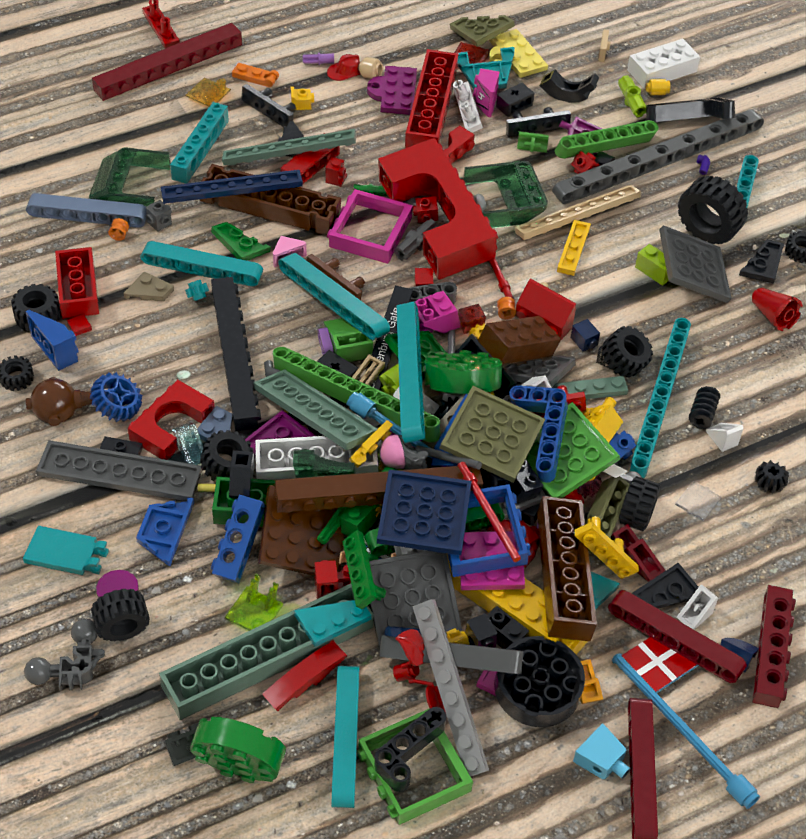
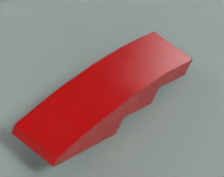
M332 640L298 663L262 695L276 711H279L293 697L298 698L312 684L316 686L347 655Z

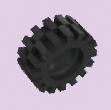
M801 231L790 234L785 246L786 255H790V259L794 258L795 262L797 260H800V263L806 262L805 231L804 234Z
M14 355L13 359H11V356L7 357V361L3 359L2 364L0 363V383L2 387H5L6 390L10 388L11 391H14L17 388V391H21V387L26 389V384L29 386L32 384L31 381L34 380V373L29 359H24L23 356L18 358L17 355ZM14 371L22 372L21 374L15 376L9 375Z

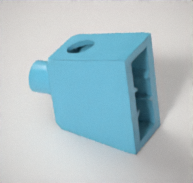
M603 723L575 751L573 759L574 763L601 779H606L612 772L623 779L631 769L622 762L627 751L626 748Z

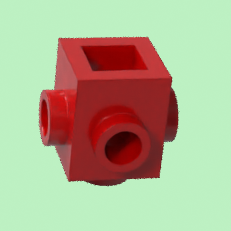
M580 151L571 163L575 168L574 172L577 174L601 166L595 161L596 157L590 152L586 154L583 151Z
M436 196L415 198L416 205L413 206V215L417 216L418 223L430 219L439 221Z

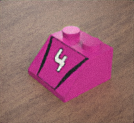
M480 69L479 75L475 76L474 84L477 85V88H474L473 96L476 97L475 103L487 117L491 118L497 99L500 72Z

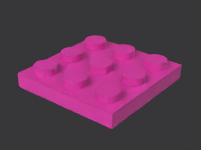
M506 531L511 542L517 550L513 532ZM465 532L462 555H459V558L462 561L508 552L496 532ZM524 565L460 576L461 590L525 589Z

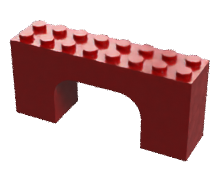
M435 138L378 158L379 182L389 199L403 202L417 196H436L438 204L450 221L447 224L423 232V256L429 266L433 268V272L438 280L496 258V241L498 239L496 230L491 228L487 216L484 217L480 205L474 201L472 192L467 190L465 181L460 179L456 167L453 168L449 156L444 154L442 145L438 144Z

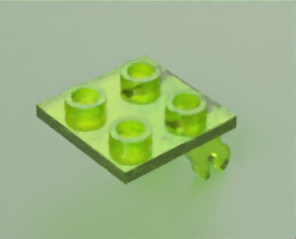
M257 573L255 574V579H251L250 587L246 586L225 616L226 620L248 631L272 621L283 606L282 602L276 600L279 584L273 582V588L270 587L268 596L258 592L261 576Z

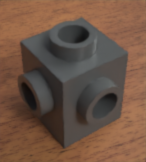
M158 200L146 207V220L158 232L172 224V210L168 204H163L161 200Z

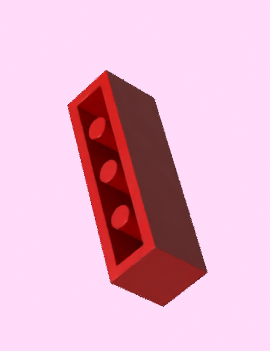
M340 146L297 154L281 167L280 172L300 169L304 184L324 168L331 157L336 158L340 154Z

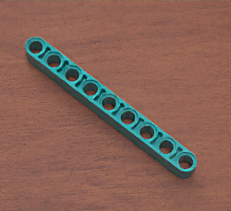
M297 253L279 259V268L286 276L369 339L375 340L390 332L389 323L384 317Z

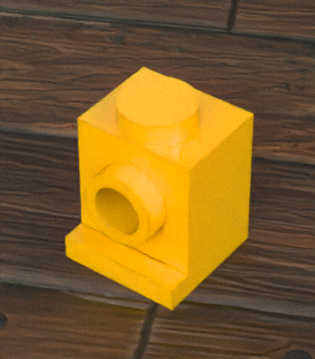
M291 87V102L295 104V110H311V103H314V93H311L310 89H294V87Z

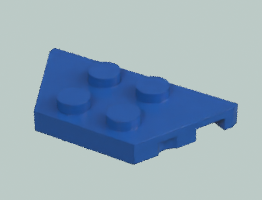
M187 498L186 502L175 503L174 500L164 504L149 505L136 537L137 543L166 565L171 566L193 508L194 498Z

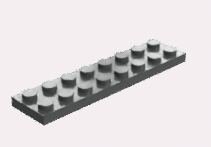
M48 440L36 469L37 476L183 501H187V498H194L202 473L200 465Z

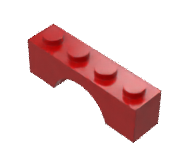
M460 125L449 133L448 148L443 150L444 154L449 156L451 164L460 159L466 152L471 151L475 145V134Z

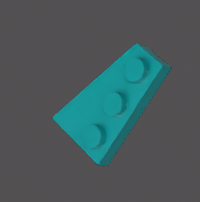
M355 600L294 610L296 619L314 647L372 620V615L367 607L363 609L356 607Z

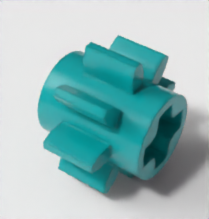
M201 279L188 283L189 288L185 290L188 298L192 297L193 301L207 297L205 293L209 291L207 283L202 284Z

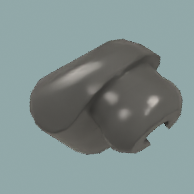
M267 360L264 362L266 377L280 372V370L274 368L273 361Z

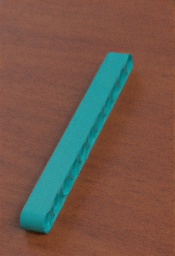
M415 301L396 306L400 420L404 443L425 439L419 313Z
M678 318L674 322L632 458L629 472H637L642 478L647 476L688 339L691 323L686 318Z

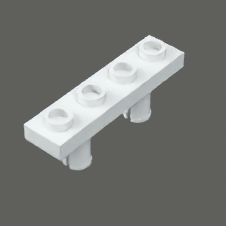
M458 80L460 85L455 81L453 89L465 129L473 133L483 128L469 82L463 83L462 80Z

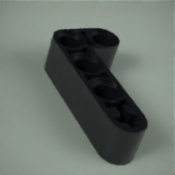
M440 707L430 708L376 751L375 771L394 791L404 792L409 788L411 770L406 762L444 732L446 712ZM415 733H422L423 736H416ZM399 746H404V747H406L407 749L401 750V749H398L397 747H399ZM385 759V760H388V761H390V762H389V763H382V762H380V761ZM398 775H401V776H404L405 778L402 779V780H399V779H397V778H395V777L398 776Z

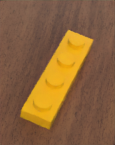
M578 220L573 221L557 272L574 276L590 230V223Z

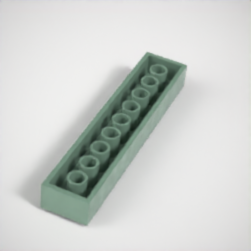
M346 585L295 610L355 600L352 585ZM367 605L366 607L372 615V620L314 647L296 619L293 610L160 672L161 687L179 720H182L297 665L332 640L338 645L372 629L374 614Z

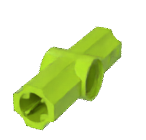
M628 75L623 76L618 80V85L625 97L624 103L630 107L633 115L642 117L646 114V105L640 95L641 89L635 86L632 78Z

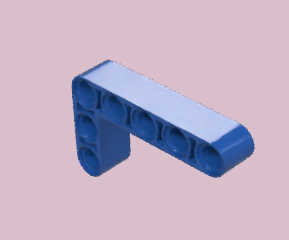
M514 386L509 392L512 404L529 412L545 413V421L536 460V470L538 478L542 482H551L556 476L567 415L566 393L558 388Z

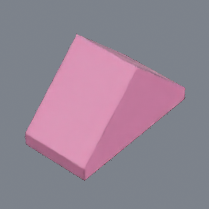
M281 236L273 251V266L278 267L279 259L293 253H297L302 258L307 256L306 242Z

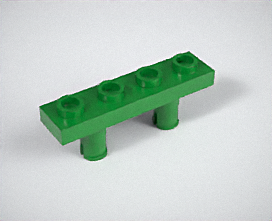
M356 530L342 542L356 607L363 609L375 599L377 601H380L381 598L383 599L386 595V590L374 584L369 561L379 560V558L367 551L363 533Z

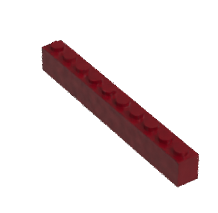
M231 22L92 77L94 92L102 101H105L241 46L242 32Z

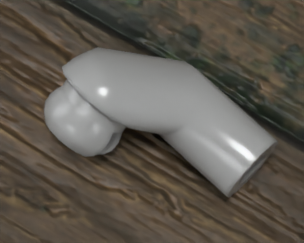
M476 194L474 195V201L480 205L483 213L487 204L483 195Z

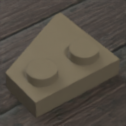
M143 272L124 292V298L130 299V296L141 297V300L164 302L174 291V285Z

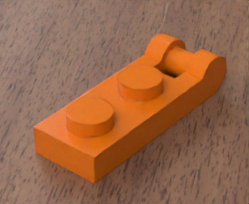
M238 62L232 71V77L272 87L279 78V73L276 70L267 71Z

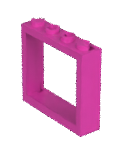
M354 189L353 193L348 196L345 207L342 206L340 216L335 219L333 228L328 231L329 247L389 264L394 254V249L398 246L412 219L413 205ZM356 205L399 217L384 246L340 234Z

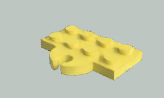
M517 29L501 33L489 40L493 45L489 55L490 62L502 61L500 48L515 47L511 69L520 78L548 69V64Z

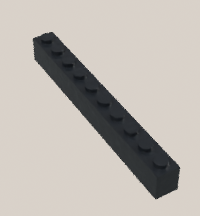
M233 277L211 279L235 431L258 429L261 413L260 409H256V406H259L258 396L253 394V391H256L253 384L255 380H251L253 368L252 365L248 366L251 358L250 352H246V349H248L247 337H243V335H246L245 324H241L243 312L238 309L241 308L240 297H236L239 294L238 284H234Z

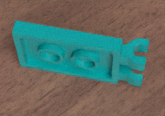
M38 525L24 554L23 561L26 564L83 575L85 570L99 574L102 566L99 565L100 558L92 557V555L97 554L101 557H107L109 549L106 548V541H97L96 537Z

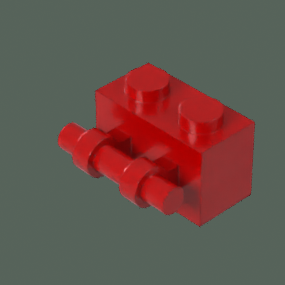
M336 560L315 562L316 599L351 584L347 565L343 567L341 572H337Z

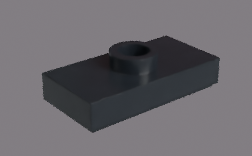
M104 436L100 449L140 455L143 445L139 442Z

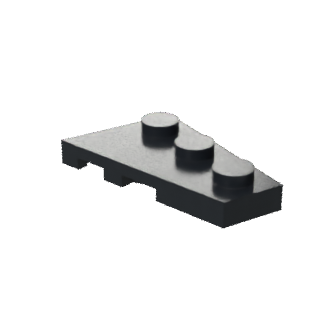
M767 239L757 250L754 257L750 258L747 265L740 270L739 276L774 284L784 243Z
M677 563L632 594L659 609L689 601L699 586L683 567Z

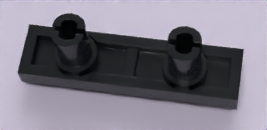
M248 84L242 86V101L282 127H287L289 122L293 121V113L296 112L294 103L291 102L282 107L270 99L273 96L270 88L259 92Z
M546 107L541 115L523 117L520 112H515L512 115V119L506 120L507 137L519 136V132L540 133L564 129L559 127L562 120L569 124L571 123V112L569 110L554 112L551 107Z

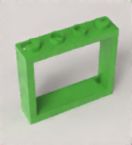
M427 710L359 739L358 757L361 762L365 761L368 767L367 773L371 781L375 780L378 785L377 792L380 798L386 800L388 813L392 819H396L398 825L472 792L473 780L445 732L434 739L433 742L455 779L456 785L401 809L389 785L375 771V759L370 751L382 747Z

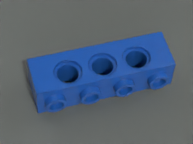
M240 494L238 500L235 499L233 502L232 517L226 522L225 537L220 540L218 557L214 558L211 565L213 575L238 584L242 578L265 511L263 501ZM243 515H249L246 523H240V518ZM241 534V541L233 543L234 536ZM232 553L235 554V559L231 563H227V556Z

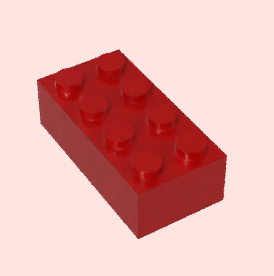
M92 247L55 251L62 319L77 317L82 314L85 316L100 314Z

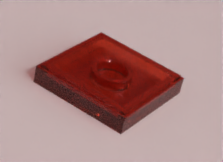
M460 42L454 52H467L470 64L483 63L490 54L489 49Z

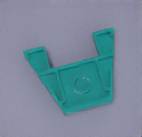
M515 47L500 48L502 61L474 64L469 63L467 52H461L458 55V67L473 89L477 88L474 81L475 76L479 75L480 69L499 71L498 89L507 88Z

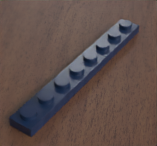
M299 169L162 186L161 194L163 204L301 187L303 186V181Z

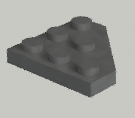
M557 355L545 361H542L541 358L526 361L527 364L519 366L516 363H511L504 367V369L516 382L525 383L532 377L545 375L550 386L553 387L576 365V358Z

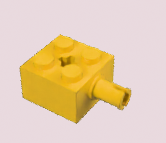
M606 397L602 405L586 408V411L582 412L608 443L623 423L614 409L616 401L611 397Z

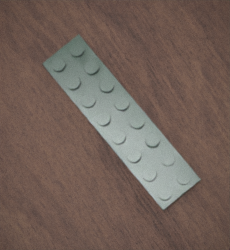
M285 369L253 382L256 391L346 451L364 443L377 430L373 425Z

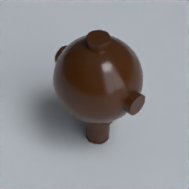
M52 377L40 382L34 388L31 398H26L27 410L32 409L34 415L42 422L49 423L51 426H57L71 418L76 409L92 405V400L90 399L91 391L74 390L66 381Z

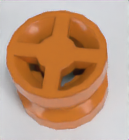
M116 218L113 220L112 227H110L108 233L112 239L122 241L129 230V224L123 219Z
M502 297L497 301L498 316L501 319L508 320L515 317L516 309L513 298Z

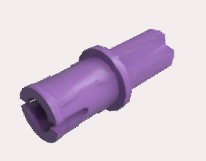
M318 52V54L303 55L302 57L304 64H334V53L320 54Z

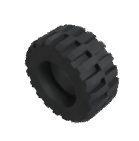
M703 176L695 180L680 196L678 214L681 216V222L685 224L686 230L690 231L694 237H698L711 244H723L730 241L746 223L748 215L746 200H743V194L738 192L735 185L732 186L730 181L722 180V177L718 176L714 178L713 176ZM707 205L712 207L718 213V215L713 213Z

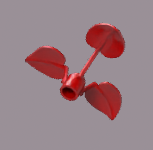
M415 629L402 632L395 639L402 646L409 661L394 666V678L397 682L408 680L409 684L427 685L426 699L429 708L440 707L445 711L438 686H434L433 682L415 679L420 672L419 665L424 664L423 651L425 645L421 634Z

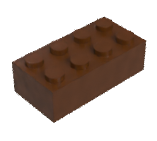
M540 316L486 323L478 339V342L493 358L500 359L502 365L551 357L561 341L556 332Z

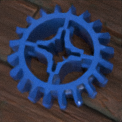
M116 372L113 375L111 373L102 375L94 382L90 392V399L92 400V406H96V412L100 411L102 417L106 415L109 420L114 418L116 422L120 419L124 422L127 419L130 420L138 413L142 406L141 400L143 395L140 394L141 389L136 388L137 383H132L131 378H124V374L118 376Z

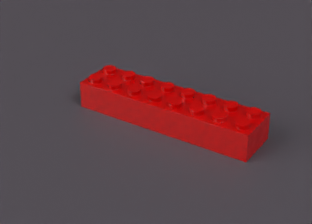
M427 49L405 133V148L435 138L438 144L440 143L453 83L457 73L459 53Z

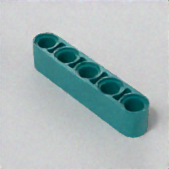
M754 155L744 157L737 183L738 192H741L743 200H746V208H748L759 159Z

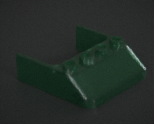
M124 147L108 155L101 162L89 199L149 206L155 202V197L122 192L131 165L171 170L170 152Z
M527 161L470 166L464 169L463 180L465 184L495 182L498 185L507 209L482 212L484 217L487 216L491 228L527 223L547 209L548 200L532 164Z

